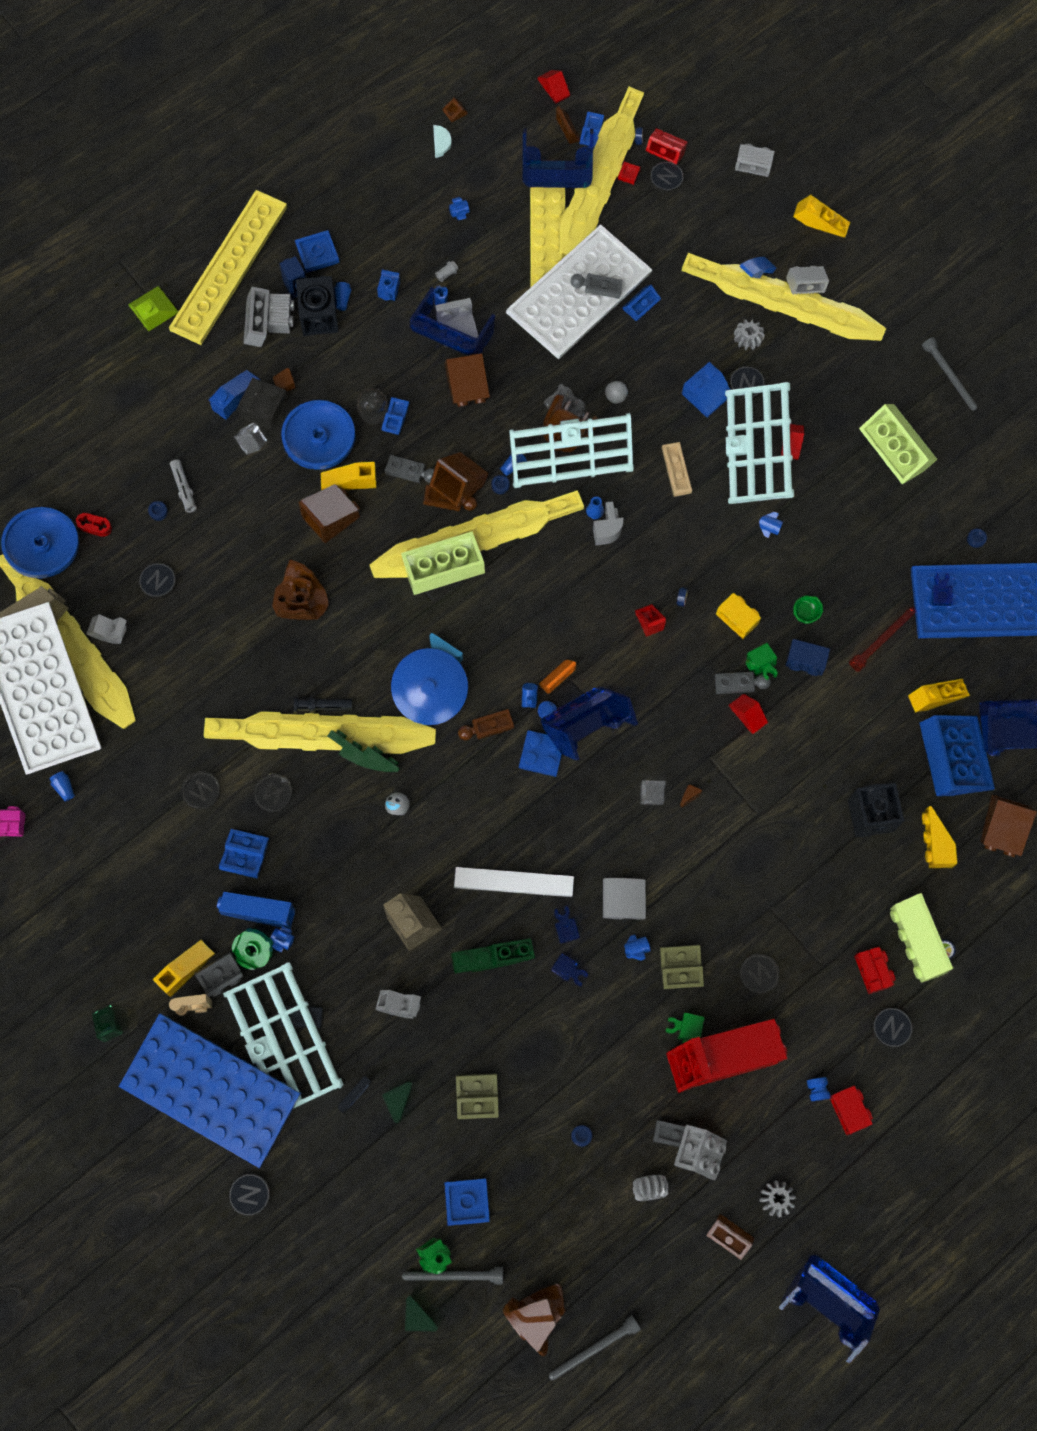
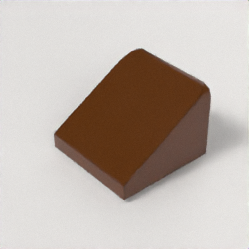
M455 97L442 109L451 122L468 114L462 103Z
M289 368L284 369L273 377L278 394L295 389Z
M689 784L680 802V807L683 808L698 798L702 790Z

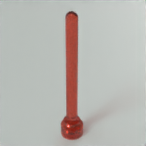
M910 607L861 655H855L849 661L850 666L855 671L860 672L866 666V660L915 613V608Z

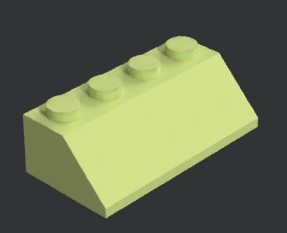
M894 404L882 406L859 428L902 484L924 472L937 460Z
M473 531L401 553L414 595L485 573L484 561Z
M922 893L899 902L890 908V916L899 928V938L906 945V955L909 960H912L914 974L917 979H920L921 983L942 976L953 969Z

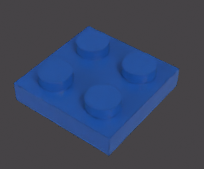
M328 230L295 240L306 273L340 263Z
M528 730L519 768L556 777L565 739Z
M486 1179L445 1182L448 1226L490 1222Z

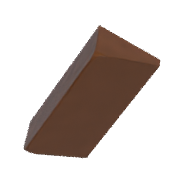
M558 106L556 108V120L568 143L573 144L580 141V136L569 115Z
M721 1214L716 1218L706 1235L740 1260L743 1259L754 1242L753 1236Z

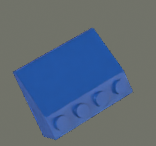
M934 715L919 723L936 796H954L995 789L977 716Z

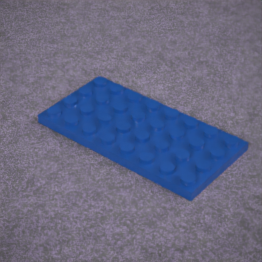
M1037 563L911 567L918 638L1037 636Z
M162 1013L155 1020L119 1085L123 1090L258 1168L262 1167L301 1095L297 1090Z

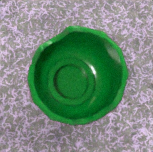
M802 596L796 600L793 606L794 616L799 622L804 624H811L817 621L823 613V604L816 596Z

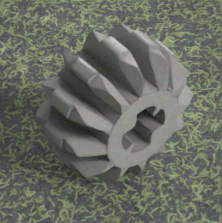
M745 319L743 324L739 323L734 331V340L739 342V347L744 346L745 351L748 347L754 350L755 346L759 347L762 340H764V329L760 327L759 322L755 324L753 319L750 322Z
M663 1175L641 1177L633 1182V1193L638 1201L661 1199L668 1195V1182Z
M776 1180L773 1182V1186L770 1183L766 1184L768 1191L761 1190V1193L766 1198H760V1202L767 1203L763 1206V1210L771 1208L769 1211L770 1216H773L775 1211L777 1217H782V1211L788 1215L790 1212L787 1206L789 1208L795 1207L790 1200L796 1199V1196H789L793 1189L790 1187L785 1190L786 1182H782L779 1187V1182ZM774 1194H775V1195H781V1197H782V1199H780V1201H782L781 1204H780L779 1202H778V1203H775V1202H774L773 1199L776 1198V1197H774Z

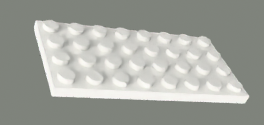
M600 224L507 309L506 313L557 359H560L651 274L652 269ZM588 273L623 280L621 296L617 299L586 293L585 286L574 288L570 283V279L574 274H581L586 279Z
M50 602L0 618V704L26 775L102 749Z

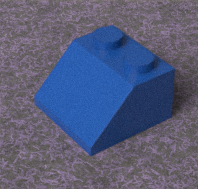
M709 362L684 383L682 395L708 418L727 401L725 391L730 390L723 374Z

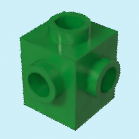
M432 1238L416 1249L421 1258L419 1263L424 1271L440 1274L447 1269V1265L452 1263L449 1257L451 1253L448 1247L442 1244L440 1239Z

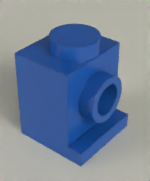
M382 270L377 289L379 298L383 300H396L400 285L399 273Z

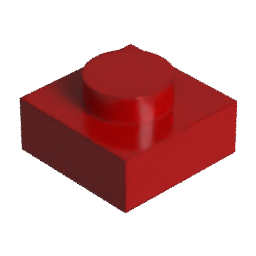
M624 162L619 172L618 180L634 185L640 172V167Z

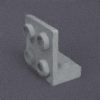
M470 298L435 305L436 318L445 347L479 339Z
M686 1125L674 1165L701 1174L711 1180H716L720 1171L723 1154L726 1151L727 1140L707 1130Z

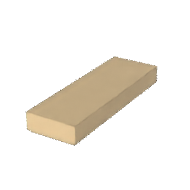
M680 442L662 445L673 496L692 494Z

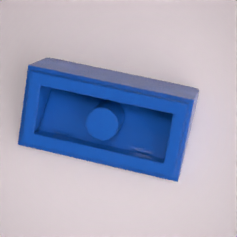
M648 285L627 302L622 309L637 321L661 298L653 286Z

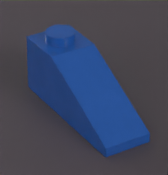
M248 370L239 374L221 386L209 399L212 410L227 420L261 380Z

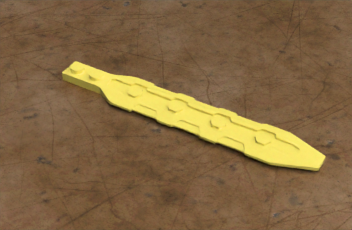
M628 87L618 112L603 123L595 148L589 155L581 180L578 181L570 205L566 208L561 219L559 253L567 255L596 229L599 216L604 205L607 204L611 188L616 177L619 175L626 153L630 150L634 141L635 128L633 119L642 101L644 92Z
M688 253L681 271L715 283L727 295L741 300L745 299L762 305L768 310L778 311L795 317L798 321L830 330L831 333L847 339L881 341L886 328L859 308L827 299L818 293H798L793 295L787 282L764 275L761 278H751L739 267V264L720 265Z
M578 490L545 502L524 500L510 505L506 509L474 517L471 521L439 529L436 533L398 543L372 562L370 568L374 578H406L408 576L401 555L403 552L472 531L479 550L487 551L505 542L534 535L549 521L583 510L584 505Z
M4 555L0 556V567L14 584L17 601L41 586L46 590L51 588L44 581L16 572L8 564ZM66 611L57 621V625L79 686L84 692V697L96 712L119 727L127 728L136 721L127 688L103 660L96 646L91 644L82 632L75 618Z
M259 712L245 719L205 718L204 738L244 740L258 749L341 750L343 747L327 737L331 730L335 732L340 730L347 735L346 740L351 743L355 741L363 747L362 751H365L368 746L371 748L376 746L383 751V754H403L434 745L436 729L413 722L405 717L382 716L378 718L358 717L357 715L324 716L314 713L297 715L281 714L280 712Z

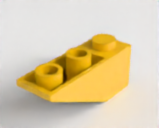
M812 195L798 202L793 216L806 226L841 237H846L850 225L848 220Z
M358 462L322 472L321 490L334 484L339 489L343 488L344 490L377 488L375 462Z
M963 679L924 685L908 695L915 713L927 711L970 696Z
M929 806L922 813V823L925 824L926 828L924 843H927L925 860L929 862V868H953L957 864L956 844L932 806Z
M200 940L169 963L153 980L171 997L215 953Z

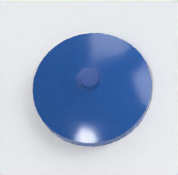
M314 400L297 406L288 414L282 426L281 436L286 453L295 463L305 468L321 470L336 466L346 459L355 443V428L350 415L342 407L329 401Z
M36 507L22 511L9 521L2 534L1 547L6 561L16 572L31 578H47L61 573L74 561L79 548V537L73 522L65 514L52 508Z
M426 648L410 653L398 664L392 677L391 692L397 708L405 717L419 724L436 725L448 721L460 711L467 697L468 681L463 667L452 655L439 649Z

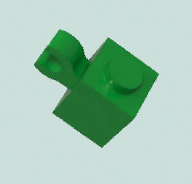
M768 643L747 653L746 665L750 671L753 670L756 676L763 673V677L769 680L767 674L771 673L775 678L777 677L778 673L774 668L777 656Z
M684 1013L681 1021L673 1017L668 1018L667 1021L672 1022L674 1028H666L665 1032L673 1034L679 1030L678 1039L682 1040V1043L692 1038H701L704 1017Z

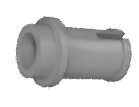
M448 261L446 266L435 272L436 277L440 282H443L450 275L457 273L458 266L454 261Z

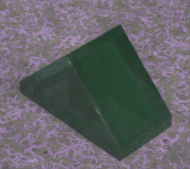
M111 1005L92 1013L96 1036L99 1040L106 1042L123 1034Z
M410 1082L382 1095L396 1124H400L413 1084Z
M411 1295L406 1298L405 1331L435 1332L439 1328Z

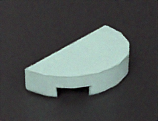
M433 125L435 158L442 157L444 153L450 150L452 141L450 133L445 128Z

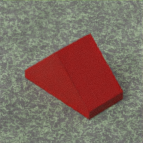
M551 70L538 77V81L555 104L570 97L562 71Z
M790 424L791 455L793 459L798 460L804 437V426ZM783 442L780 456H783Z
M652 604L635 610V614L646 637L664 630L666 619Z
M743 694L729 704L731 710L752 734H755L768 724L759 702Z

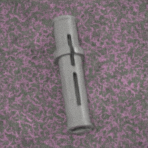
M173 460L170 462V467L179 490L178 496L182 499L185 511L187 513L194 512L197 507L194 503L193 491L189 488L181 461Z

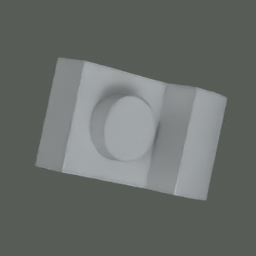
M613 502L605 503L606 520L594 521L593 523L595 545L612 543L619 538L622 532L623 518H618V510L614 508Z
M98 614L92 617L87 635L101 641L120 644L126 632L127 626L125 624L127 620L121 617L111 620Z
M380 990L376 1010L413 1019L420 1009L421 997L417 995H404L392 990Z

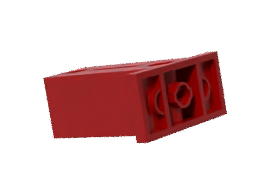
M775 1019L704 1038H692L667 1052L666 1055L678 1093L700 1085L770 1067L786 1060L787 1049L782 1043L780 1028L776 1024Z

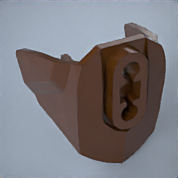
M556 395L551 402L543 425L544 427L552 424V426L560 425V421L579 419V422L587 421L589 413L586 412L583 419H580L567 411L571 401H568L562 407L564 396ZM596 416L592 418V420L598 419ZM588 428L580 429L581 438L588 437ZM561 432L553 433L554 442L558 439L562 441ZM543 434L545 440L549 442V434ZM580 446L559 448L554 450L572 452Z
M289 560L284 581L275 588L272 607L277 617L318 620L329 606L325 589L313 571L309 570L304 564ZM285 598V602H280V600Z
M559 1283L543 1288L520 1301L512 1297L502 1309L518 1335L523 1340H526L543 1357L548 1351L547 1338L565 1313L564 1298Z

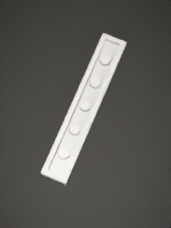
M456 867L454 888L572 897L574 876Z

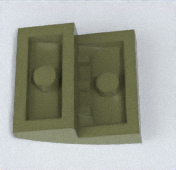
M700 945L660 947L663 989L704 987Z
M497 1073L456 1075L457 1118H498Z

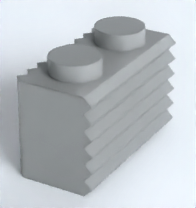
M741 144L735 170L768 177L774 151L767 147L758 148L751 144Z
M796 266L789 269L786 277L793 295L798 293H824L829 283L824 266Z
M269 293L267 318L269 333L289 334L290 327L294 326V317L291 316V311L295 310V301L291 300L290 294Z

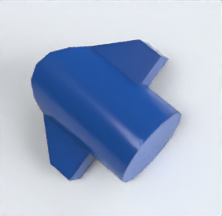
M440 285L436 286L434 289V304L448 303V289Z
M772 512L761 517L759 524L765 537L769 538L770 533L778 535L783 521L777 519L779 513Z
M526 683L522 686L521 707H537L538 686L536 684Z
M632 935L624 945L627 958L641 961L645 959L644 953L650 952V946L646 937L637 939L636 935Z

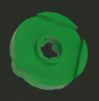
M247 928L234 939L232 952H235L238 964L246 969L254 970L265 966L271 959L273 941L263 932ZM248 945L254 946L256 951L254 953H251V949L248 947Z

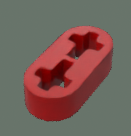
M82 513L76 518V524L83 532L105 537L112 531V526L106 518L88 513ZM87 519L90 524L85 523L83 526L81 522H85ZM105 524L106 528L100 530L98 526H103Z

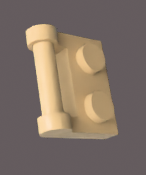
M206 994L174 998L169 1002L170 1009L179 1016H185L188 1011L194 1010L195 1013H205L207 1009L213 1008L212 1000Z

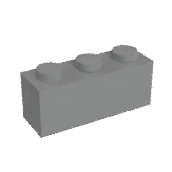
M251 287L246 301L244 344L262 347L267 333L269 290Z

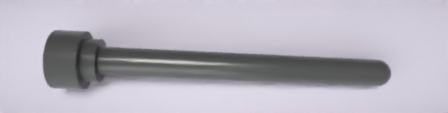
M934 337L929 338L922 344L923 349L934 356L972 411H975L977 409L976 403L938 351L937 341Z
M494 1267L490 1271H443L440 1274L404 1272L402 1279L490 1280V1282H494V1285H503V1267Z
M632 1315L629 1316L622 1323V1327L551 1371L549 1379H557L627 1333L630 1335L639 1332L641 1329Z

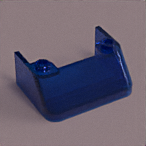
M524 128V184L528 187L586 188L590 186L593 176L594 129H590V147L579 148L576 152L575 161L541 160V152L537 147L527 146V128Z
M431 287L410 318L411 330L463 354H480L493 335L496 315H491L479 336L474 338L427 317L433 308L434 288Z
M603 687L594 688L541 719L544 731L558 751L576 761L580 759L577 753V741L599 728L607 726L615 729L624 722L634 726L638 725L630 697Z
M812 1255L787 1288L779 1308L783 1310L789 1302L797 1306H802L806 1301L840 1327L838 1335L840 1341L850 1348L846 1359L850 1363L869 1343L880 1312L879 1306L870 1296L825 1261Z

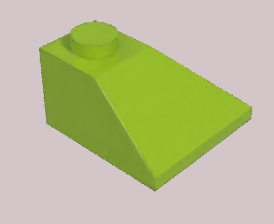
M159 286L129 304V307L148 331L178 314L177 309Z

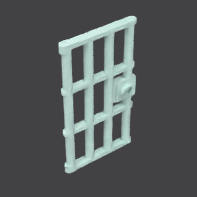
M788 382L725 391L728 413L726 455L729 457V462L727 463L730 484L729 504L794 497L791 474L793 456L791 455L790 447L791 419L789 418L788 394L790 383ZM781 390L782 419L771 420L770 391ZM763 392L764 421L753 423L752 394ZM745 395L746 423L735 425L734 396ZM782 425L783 456L772 457L771 426ZM764 427L765 458L754 459L753 429ZM746 430V435L735 436V431ZM747 454V460L736 461V456ZM784 462L785 492L774 493L773 463ZM765 464L766 494L755 495L754 465ZM747 466L748 496L737 497L736 467Z
M630 413L624 416L596 420L588 419L587 421L579 422V419L560 421V425L552 426V424H549L546 427L517 431L509 430L514 488L551 481L554 483L558 480L586 476L595 477V475L621 471L632 472L634 469ZM626 423V432L593 436V427ZM588 428V437L581 438L580 429ZM561 432L562 441L554 442L553 433ZM549 434L548 443L515 447V438ZM627 439L626 448L594 452V443ZM589 444V453L555 458L554 449ZM550 450L549 459L516 462L517 454ZM628 456V463L595 468V459ZM590 460V469L556 473L555 465ZM551 466V474L518 479L517 470Z
M289 962L223 993V995L227 997L242 1031L240 1032L241 1037L244 1036L247 1043L245 1047L252 1063L256 1064L258 1069L269 1074V1072L280 1068L287 1085L299 1092L287 1065L299 1059L314 1094L304 1099L300 1095L294 1106L296 1108L332 1090L342 1088L344 1084L342 1079L337 1076L325 1048L326 1043L320 1037L307 1007L309 1004L305 1002L291 971L293 968ZM282 971L298 1005L289 1010H286L272 976ZM263 980L279 1013L270 1019L267 1018L253 986ZM245 988L260 1021L259 1024L250 1028L235 996V993ZM300 1010L315 1046L305 1051L289 1017L290 1014ZM279 1019L282 1020L296 1052V1055L286 1060L270 1023ZM263 1028L266 1036L254 1041L251 1032ZM318 1050L332 1082V1086L321 1090L306 1056ZM274 1055L278 1063L266 1068L263 1060Z

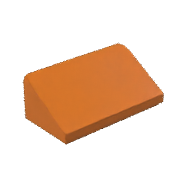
M571 660L563 661L539 683L540 687L550 694L575 671L576 663Z

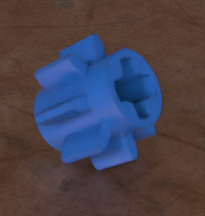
M460 197L452 199L453 203L449 205L452 218L456 217L458 221L466 219L465 214L470 212L467 201H462Z
M282 926L281 930L276 928L271 935L273 949L282 952L283 949H290L295 938L291 935V929Z

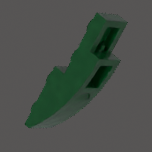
M331 730L327 736L343 747L339 755L357 765L385 772H399L401 769L398 767L399 763L391 757L386 759L382 756L383 751L376 746L372 748L368 746L363 752V747L355 741L351 743L346 740L347 735L340 730L336 732Z
M531 939L494 944L490 947L453 952L451 954L455 974L483 971L535 958Z

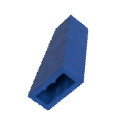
M223 892V896L219 897L217 902V908L221 915L280 928L284 926L291 929L295 915L292 903Z

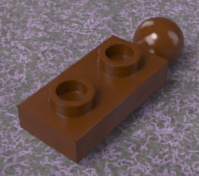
M426 485L423 504L459 511L461 506H463L464 509L472 511L476 508L477 501L474 497L470 496L457 507L431 486Z
M509 709L472 720L473 727L468 725L461 726L458 730V736L466 741L471 739L473 734H476L479 740L514 729Z

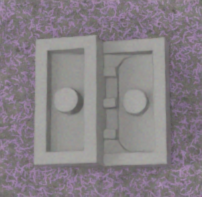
M604 878L603 918L620 920L624 918L646 919L645 880Z

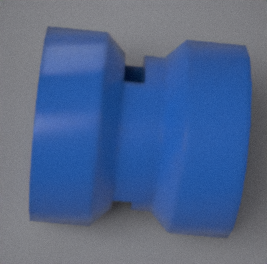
M827 1077L807 1080V1086L811 1089V1094L809 1095L811 1102L831 1098L830 1092L826 1088L828 1084Z

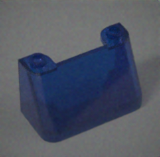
M1037 699L979 702L984 751L988 755L999 756L1000 752H1004V749L1037 748Z

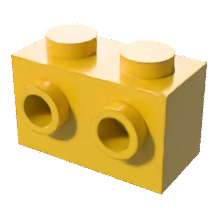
M734 593L718 607L716 615L742 639L759 624L761 619L759 613L754 608H750L741 596H737Z

